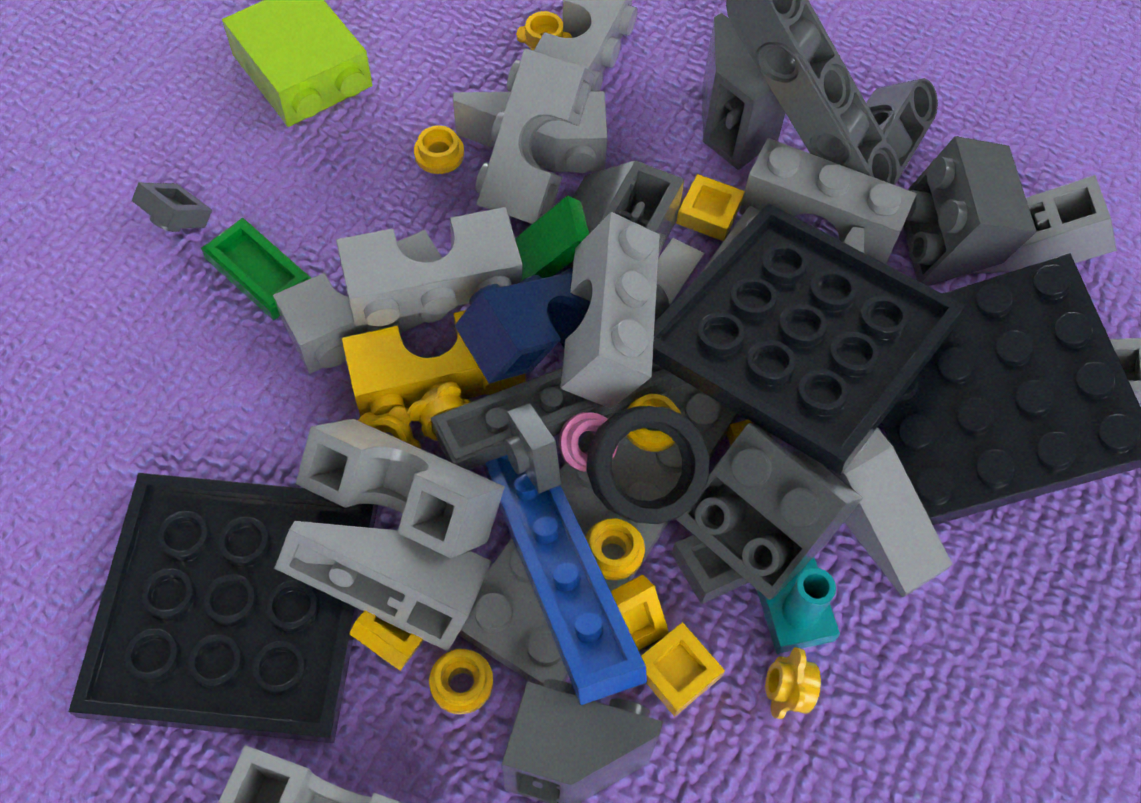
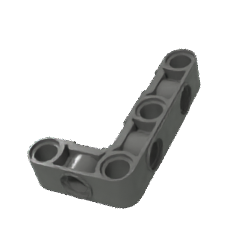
M726 0L727 15L732 26L809 153L895 185L937 114L938 99L933 84L928 79L922 78L879 87L872 93L866 103L809 0Z

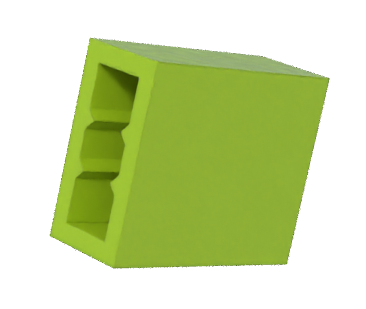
M263 0L222 19L233 56L287 127L310 118L318 112L373 86L367 51L324 0Z

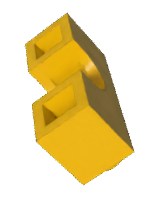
M466 310L453 313L455 324ZM398 325L342 338L360 417L367 412H371L376 416L389 413L394 406H404L409 409L414 402L421 400L428 391L450 382L458 384L461 389L460 396L462 399L484 394L491 395L525 382L526 373L489 384L456 328V342L453 347L446 353L432 358L419 357L409 352L402 343Z

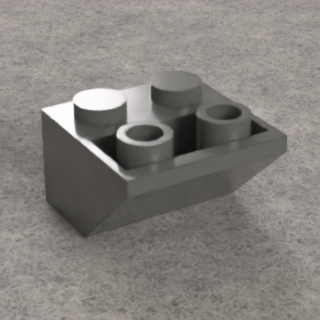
M720 13L714 17L702 86L703 142L737 170H740L760 154L767 138L775 141L779 139L785 111L732 26L730 19L723 13Z
M954 136L908 189L917 193L903 227L916 279L927 286L1002 264L1036 233L1009 145Z
M635 160L586 175L572 198L581 201L589 234L610 212H613L660 234V253L677 221L684 179ZM574 260L565 267L573 268Z
M749 423L709 474L708 482L698 502L681 517L676 518V520L767 599L771 600L828 543L863 498L813 458L764 430L756 423Z
M546 679L543 686L527 682L502 761L505 791L544 803H581L647 765L659 738L663 721L650 718V710L645 706L624 699H611L609 705L596 701L580 705L572 684L564 681Z

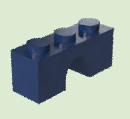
M573 268L564 271L560 275L547 278L534 275L518 284L500 287L499 284H490L471 296L469 308L454 326L489 384L532 372L558 342L565 348V339L579 327L591 302L570 293Z

